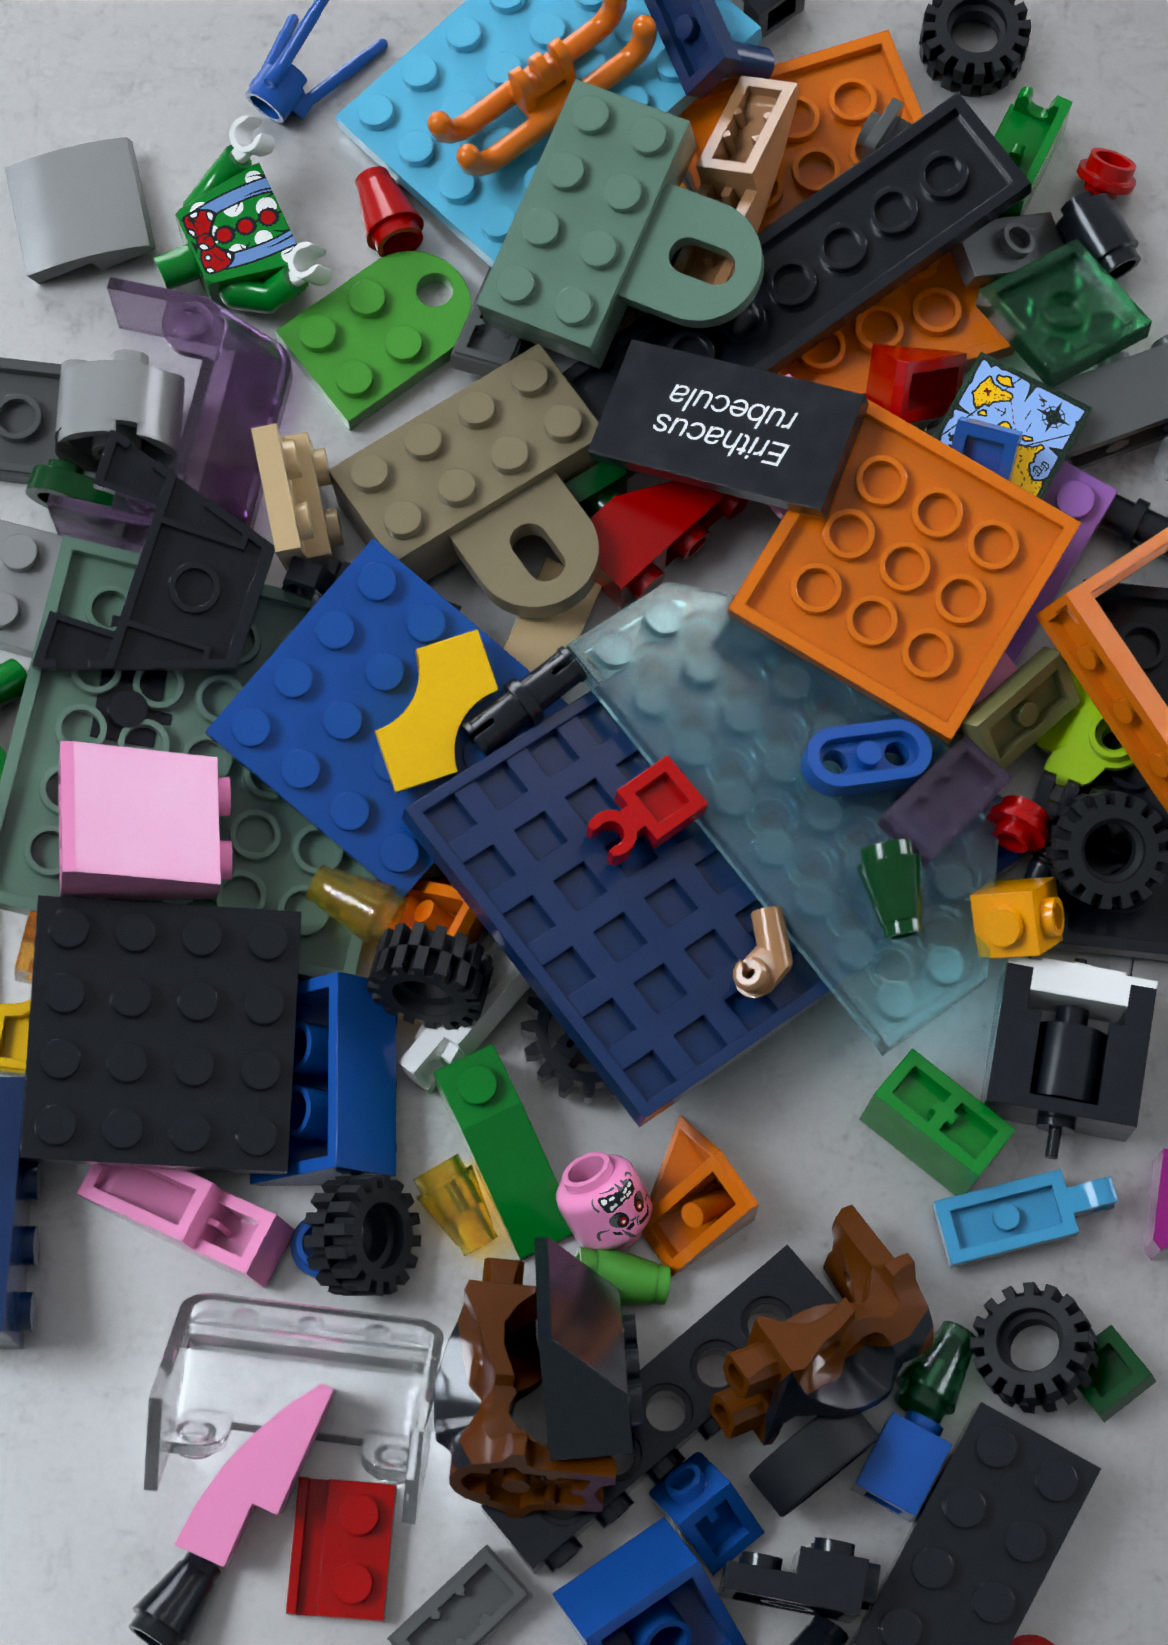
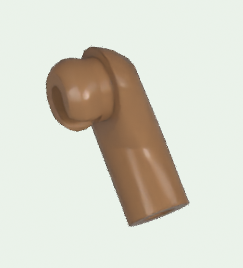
M780 906L764 907L751 913L757 946L743 961L740 959L733 970V980L737 990L749 998H759L770 994L792 968L793 958L784 913Z

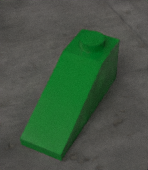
M491 1044L434 1071L436 1088L520 1261L535 1254L534 1238L549 1237L554 1242L559 1243L573 1236L556 1201L555 1196L559 1184L494 1045Z

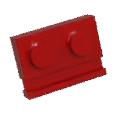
M299 1477L286 1603L287 1615L385 1623L397 1493L396 1484Z

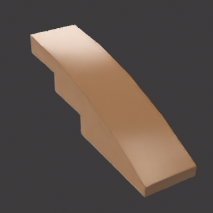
M741 75L696 164L701 181L696 193L725 203L738 210L748 219L756 233H758L785 151L800 91L798 84L794 82ZM687 245L682 247L673 268L680 273L706 283L719 285L727 282L733 276L735 263L725 256L704 248Z

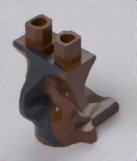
M853 1205L842 1208L836 1216L831 1228L834 1238L832 1251L827 1255L823 1265V1269L841 1295L842 1300L839 1303L813 1306L795 1314L785 1322L759 1315L754 1321L746 1347L727 1354L723 1371L725 1380L730 1388L713 1394L709 1405L711 1415L727 1438L732 1439L753 1430L764 1446L771 1445L779 1435L783 1424L795 1416L845 1417L861 1413L887 1399L892 1392L897 1374L905 1362L919 1357L930 1350L934 1342L933 1321L927 1302L916 1281L914 1260L908 1253L894 1258Z
M486 1258L484 1259L482 1281L469 1280L464 1289V1303L458 1321L448 1339L436 1378L434 1395L435 1438L438 1443L447 1448L451 1453L449 1485L454 1492L462 1497L501 1510L509 1518L520 1519L536 1510L602 1512L603 1487L615 1485L617 1465L613 1457L602 1456L550 1461L549 1446L541 1445L513 1422L512 1418L516 1403L542 1384L540 1353L536 1339V1286L523 1285L524 1262L511 1259Z

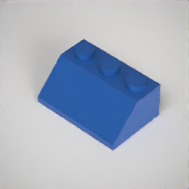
M334 972L298 982L288 1172L286 1175L250 1173V1185L308 1186L322 1185L327 1180H335L337 1176H396L397 1014L392 1016L384 1011L386 1003L376 1004L371 999L373 993L368 992L366 987L368 978Z

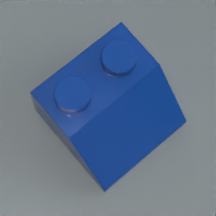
M665 1517L552 1593L584 1645H747L700 1562Z

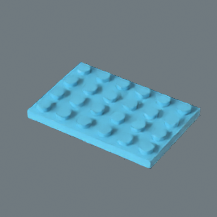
M466 0L335 116L337 125L346 136L379 166L385 167L391 177L492 268L551 133L502 169L493 174L478 177L467 175L459 166L456 154L460 146L466 143L473 144L479 151H484L525 122L528 117L515 105L475 135L454 144L438 142L432 136L427 127L428 117L435 111H444L451 119L461 115L509 80L508 72L517 66H520L522 69L528 66L527 59L537 51L542 55L546 53L549 42L556 37L563 40L587 23L601 8L603 0ZM627 0L625 13L614 31L601 43L573 62L578 80L585 78L626 46L632 37V25L636 17L640 15H649L651 17L644 0ZM715 0L732 40L758 45L763 40L761 27L730 0ZM658 31L656 42L642 65L609 90L675 116H679L698 99L697 97L685 94Z

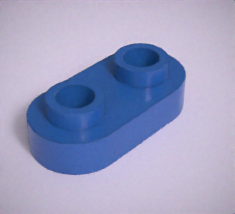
M903 719L828 727L817 732L809 741L801 758V771L806 782L815 791L830 797L902 789L915 784L921 778L930 764L932 746L928 736L919 726ZM885 753L898 755L903 765L896 766L891 764L886 759ZM823 761L837 763L842 773L834 774L824 767Z

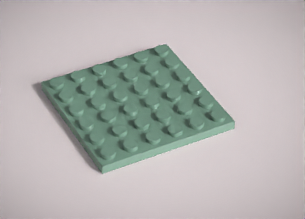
M63 535L0 779V909L36 917L38 895L60 897L58 804L60 741H77L218 757V777L230 778V816H219L220 841L231 840L232 879L221 880L217 899L121 901L302 912L298 979L307 980L334 972L355 975L377 879L205 734L209 726L307 615L311 601L286 592L282 588L264 584L236 671H168L162 702L152 701L142 693L140 679L147 671H136L133 679V691L138 692L144 697L148 709L171 714V726L161 725L151 719H144L142 723L135 727H124L119 735L118 742L105 740L107 724L102 713L95 708L97 696L113 690L120 681L122 671H115L110 682L99 686L102 671L42 672L33 669L32 663L50 611L111 631L116 630V627H111L113 615H121L141 553ZM93 717L100 726L98 738L90 737ZM137 728H149L156 732L153 748L126 744L125 739L131 731Z

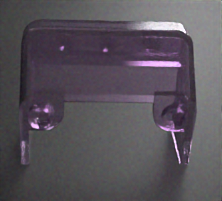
M110 277L107 290L120 329L163 337L169 347L176 353L185 357L202 360L172 471L177 474L178 478L207 499L210 498L253 530L263 495V487L251 428L276 423L280 430L293 379L291 360L287 350L276 340L205 296ZM49 494L46 505L59 535L76 537L137 553L142 552L156 510L153 507L114 495L112 505L106 506Z

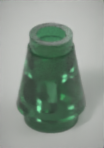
M943 1321L939 1330L934 1333V1342L930 1350L912 1359L896 1378L895 1382L898 1389L893 1397L896 1404L906 1413L908 1410L915 1411L938 1424L941 1423L945 1415L953 1414L973 1355L970 1349V1337L976 1336L960 1324L952 1321Z

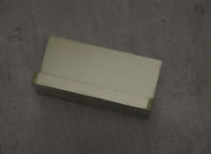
M1044 646L974 707L961 723L962 729L954 736L951 743H945L942 746L941 750L945 760L997 777L1080 703V699L1068 665L1059 651Z

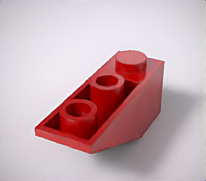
M670 481L614 496L590 518L597 532L601 554L600 571L596 583L602 586L601 591L620 609L634 596L639 601L646 599L663 582L666 576L663 570L678 556L683 560H688L695 555L709 539L710 533L707 530L723 515L728 520L733 519L747 507L751 500L677 481Z

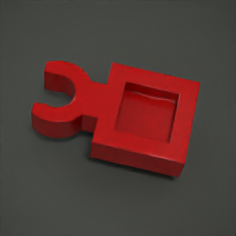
M666 755L616 790L614 801L622 810H604L597 813L588 824L586 836L592 840L604 831L617 833L622 841L609 850L607 861L611 866L618 865L631 856L635 842L639 837L643 835L652 847L656 849L704 815L708 802L673 760Z

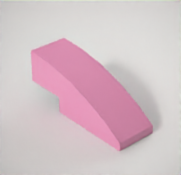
M92 1165L77 1192L82 1198L127 1222L264 1289L295 1230L277 1214L227 1193L213 1182L186 1170Z
M325 1384L318 1385L287 1405L252 1434L220 1469L194 1506L174 1545L222 1567L229 1566L256 1506L276 1515L283 1513L338 1390Z

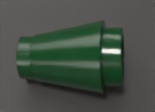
M896 839L862 848L860 850L862 864L856 869L879 925L883 929L885 940L904 939L923 933L921 854L914 853L912 841L910 839Z

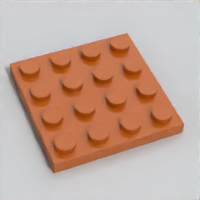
M867 399L869 403L868 409L827 518L823 519L788 510L729 605L727 615L899 716L916 724L945 743L950 744L1079 529L1081 522Z

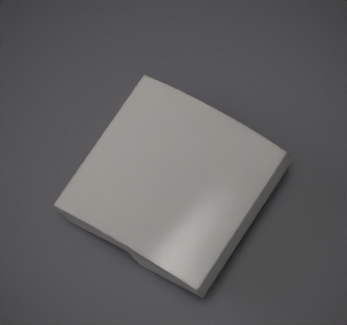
M129 138L106 139L66 147L5 167L26 275L38 284L89 263L105 270L156 249L133 142Z

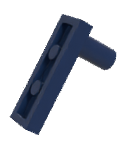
M644 0L651 17L656 23L657 31L687 96L704 98L725 77L738 80L741 75L765 79L771 77L775 66L772 51L767 47L732 40L715 0Z

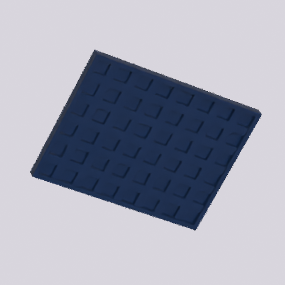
M731 602L404 809L401 818L639 1128L913 938L885 940L883 929L879 925L856 869L862 864L860 856L862 848L896 839H910L912 841L914 853L921 854L923 930L969 899L970 894L995 881L1035 852L1027 850L1025 853H1015L1003 848L994 840L993 832L986 823V816L992 806L1001 804L1003 798L982 772L946 761L941 750L945 742L925 730L923 731L928 736L932 746V758L927 769L915 784L902 789L842 797H830L815 791L804 779L801 771V758L809 741L817 732L828 727L889 719H906L727 615V609ZM885 753L886 759L891 764L896 766L903 765L898 755ZM668 755L708 802L706 813L656 849L642 835L636 840L631 856L623 863L611 866L607 861L609 850L622 840L613 831H604L596 838L590 840L586 836L590 820L597 813L604 810H622L614 801L616 790ZM823 761L824 767L834 774L842 773L837 763ZM780 906L783 909L793 958L792 968L770 994L759 998H749L737 990L733 980V970L736 963L740 959L743 961L757 946L751 913L764 907Z

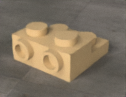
M276 423L251 428L274 548L286 572L293 556L325 566L328 558L336 560L333 547L344 545V538L337 508L328 510L325 508L321 486L332 484L328 471L330 468L325 447L314 449L308 432L282 437Z

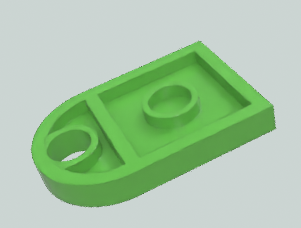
M401 251L386 255L373 262L275 332L279 344L346 427L352 430L451 359L452 350L471 310V298L463 277L447 261L426 252ZM432 283L443 284L452 292L449 301L437 307L428 306L421 302L418 294L423 287Z

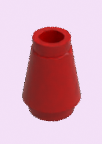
M371 167L361 172L355 180V186L357 188L368 246L377 251L380 257L401 251H415L423 241L422 230L424 221L385 167Z

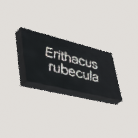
M631 339L587 452L593 461L826 519L869 403L864 394Z

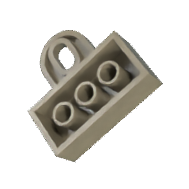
M540 343L328 470L338 505L366 545L374 538L424 582L462 561L485 595L496 606L516 616L544 618L558 615L573 608L587 596L597 580L601 565V554L596 529L564 483L599 463L593 461L587 452L599 422ZM527 535L542 537L565 566L563 572L557 578L550 581L535 579L513 551L515 543Z

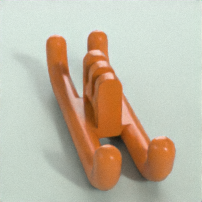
M603 0L601 8L587 23L565 39L561 40L559 37H556L549 42L546 53L543 55L538 51L527 59L528 66L524 69L517 66L508 72L509 80L461 115L451 119L444 111L431 113L428 117L427 127L432 136L438 142L448 144L464 141L517 105L528 117L525 122L484 151H479L475 145L466 143L460 146L456 154V159L461 169L467 175L478 177L493 174L511 163L553 131L575 79H577L573 62L601 43L614 31L625 13L627 0ZM649 15L636 17L632 25V37L626 46L581 81L609 91L632 74L646 60L656 42L657 26L654 19Z

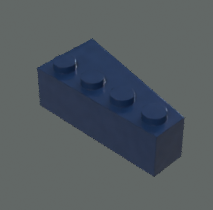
M0 1077V1349H23L24 1332H33L36 1322L35 1292H26L27 1266H36L39 1257L38 1226H29L30 1200H40L42 1164L41 1162L20 1161L25 1077Z

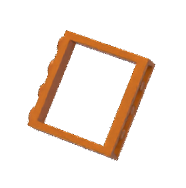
M1167 527L1038 612L1035 617L1168 814V707L1095 600V598L1168 551Z

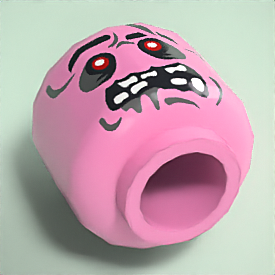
M595 1151L587 1153L571 1162L563 1172L562 1180L555 1196L558 1208L576 1240L584 1247L598 1250V1248L604 1250H624L632 1246L640 1238L643 1229L650 1221L653 1211L650 1196L632 1163L620 1155L605 1154L604 1152Z

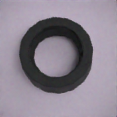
M862 1413L845 1417L816 1416L763 1460L749 1474V1478L778 1515L784 1517L864 1453L879 1439V1434Z

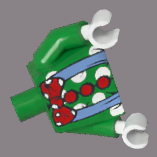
M246 115L240 116L232 123L229 131V140L232 145L227 146L185 199L183 207L175 214L184 245L153 257L156 269L167 292L200 279L213 307L222 308L228 306L233 310L272 314L306 290L309 283L316 286H324L331 281V269L320 264L313 265L316 259L326 254V249L311 242L296 243L260 163L252 165L250 159L252 155L258 157L267 156L275 147L274 138L269 134L260 133L254 138L253 142L251 141L252 133L260 126L261 119Z

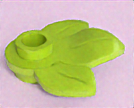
M1069 667L1080 703L1037 740L1035 744L1043 751L1051 753L1043 771L1048 770L1057 774L1056 786L1064 787L1066 781L1072 779L1080 782V787L1092 783L1105 770L1120 771L1135 764L1123 747L1112 750L1103 744L1104 737L1112 732V730Z

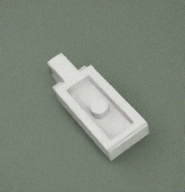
M490 933L480 945L485 948L483 954H490L492 957L494 970L478 1021L473 1020L472 1025L465 1028L458 1023L456 1029L446 1030L442 1023H437L436 1029L424 1027V1021L418 1019L421 1026L414 1037L416 1041L397 1062L414 1083L429 1093L437 1087L433 1072L474 1053L530 987Z

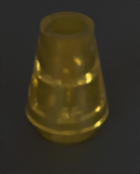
M324 864L314 875L306 894L307 900L317 904V907L366 944L371 940L379 943L380 937L383 936V932L386 929L394 930L396 924L400 923L407 906V899L395 893L396 886L339 869H332Z
M459 1154L454 1155L413 1179L420 1192V1195L415 1198L456 1246L458 1245L464 1256L498 1237L492 1227L493 1223L473 1166L466 1167Z

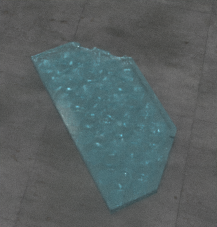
M666 582L567 644L566 649L572 654V657L569 659L571 662L574 659L579 662L588 677L584 681L649 764L652 766L668 755L708 802L707 810L702 813L701 817L695 820L763 907H782L788 938L881 1055L884 1056L978 989L988 977L990 948L974 932L970 894L977 890L995 887L999 838L992 835L997 824L986 819V816L991 807L997 804L956 756L949 745L925 730L923 731L928 736L932 746V758L927 769L915 784L902 789L842 797H830L815 791L804 779L801 771V758L809 741L817 732L828 727L889 719H906L727 615V609L735 595ZM885 753L886 759L891 764L896 766L903 765L898 755ZM823 761L824 767L834 774L842 773L837 763ZM910 839L914 853L921 854L922 925L924 932L909 938L885 940L883 929L879 925L856 869L862 864L860 850L869 845L884 841Z

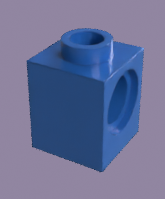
M908 1410L905 1417L892 1412L879 1434V1439L871 1449L851 1490L911 1522L916 1517L953 1444L940 1438L944 1428L928 1417L912 1410Z

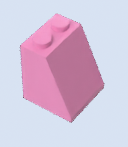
M60 741L58 768L60 897L105 900L217 899L221 880L232 879L231 840L220 841L219 816H230V778L218 777V757L77 741Z

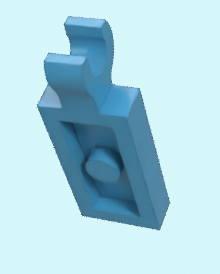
M1059 1169L933 1202L932 1206L951 1269L1076 1237L1079 1234V1229L1075 1216L1091 1215L1113 1209L1115 1207L1114 1204L1119 1201L1111 1176L1066 1188L1062 1171Z

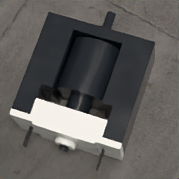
M1028 956V958L1008 957L1000 972L980 1102L1003 1120L1033 1125L1040 1130L1048 1132L1045 1158L1058 1159L1061 1134L1078 1133L1126 1142L1137 1128L1158 981L1132 977L1134 957L1130 961L1128 976H1126V972L1093 967L1087 964V960L1075 958L1074 962H1065L1048 958L1036 960L1031 959V956ZM1042 1011L1056 1013L1055 1021L1040 1022ZM1088 1019L1109 1022L1107 1035L1100 1030L1089 1027Z

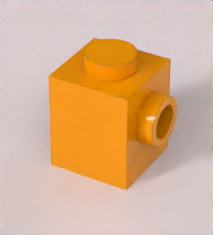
M1055 877L997 880L970 894L977 959L1040 956L1063 940L1064 909L1057 895Z

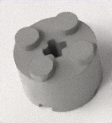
M123 349L114 351L111 354V360L86 361L71 359L64 361L61 364L55 427V453L57 457L78 465L84 471L96 473L98 463L101 460L110 430L112 429L122 433L132 441L133 445L155 461H160L169 469H172L175 466V459L179 457L181 447L185 378L179 374L150 366L148 355L135 350Z

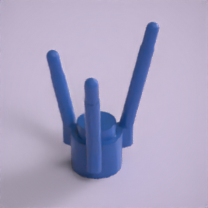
M315 0L296 30L295 28L299 21L298 16L290 14L287 17L260 71L249 84V89L245 93L246 98L259 112L277 123H284L290 113L302 121L314 104L388 47L387 40L383 38L378 39L305 94L303 87L307 83V78L291 63L329 0Z

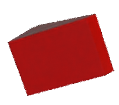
M873 344L865 396L868 400L908 423L940 418L952 414L954 407L959 409L956 403L961 396L967 353Z

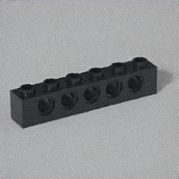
M787 1244L640 1370L645 1425L631 1426L634 1455L633 1465L625 1473L616 1475L615 1485L603 1487L602 1512L579 1511L574 1517L564 1520L554 1518L546 1510L533 1511L520 1519L509 1518L503 1511L483 1504L481 1505L482 1512L533 1574L544 1565L552 1573L556 1572L583 1548L582 1544L577 1540V1537L596 1520L604 1529L607 1528L635 1503L628 1493L647 1476L655 1485L658 1484L686 1459L679 1449L699 1433L705 1441H708L721 1430L710 1413L709 1405L713 1394L730 1388V1386L727 1384L723 1387H711L705 1384L697 1372V1364L702 1358L711 1354L727 1357L728 1353L746 1347L750 1335L747 1322L751 1316L758 1312H771L777 1315L782 1322H785L795 1314L813 1306L838 1302ZM660 1397L672 1398L682 1406L685 1419L674 1430H658L647 1419L646 1409L648 1405Z

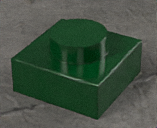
M599 462L564 484L588 517L591 518L614 496L627 493L628 473L624 468Z
M1112 1325L1097 1335L1099 1347L1094 1348V1351L1099 1358L1097 1370L1092 1368L1088 1370V1374L1093 1381L1087 1390L1080 1385L1076 1387L1104 1423L1156 1383L1153 1374Z

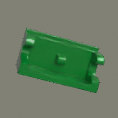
M1027 86L1020 90L1015 103L1010 104L994 137L1030 181L1032 193L997 218L1024 215L1064 134L1072 101L1057 95L1052 100L1049 108H1043L1031 100L1034 91L1032 87Z
M913 1048L873 1094L859 1120L955 1196L968 1193L985 1169L991 1165L1016 1131L1015 1128Z

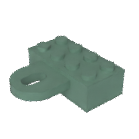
M575 79L476 303L488 326L534 344L540 343L542 347L600 369L628 305L685 327L708 328L734 319L751 304L760 289L764 275L763 251L754 227L743 214L733 207L680 187L698 147L689 120ZM687 245H695L731 259L735 263V271L727 282L713 285L676 271L672 267V259L680 248Z

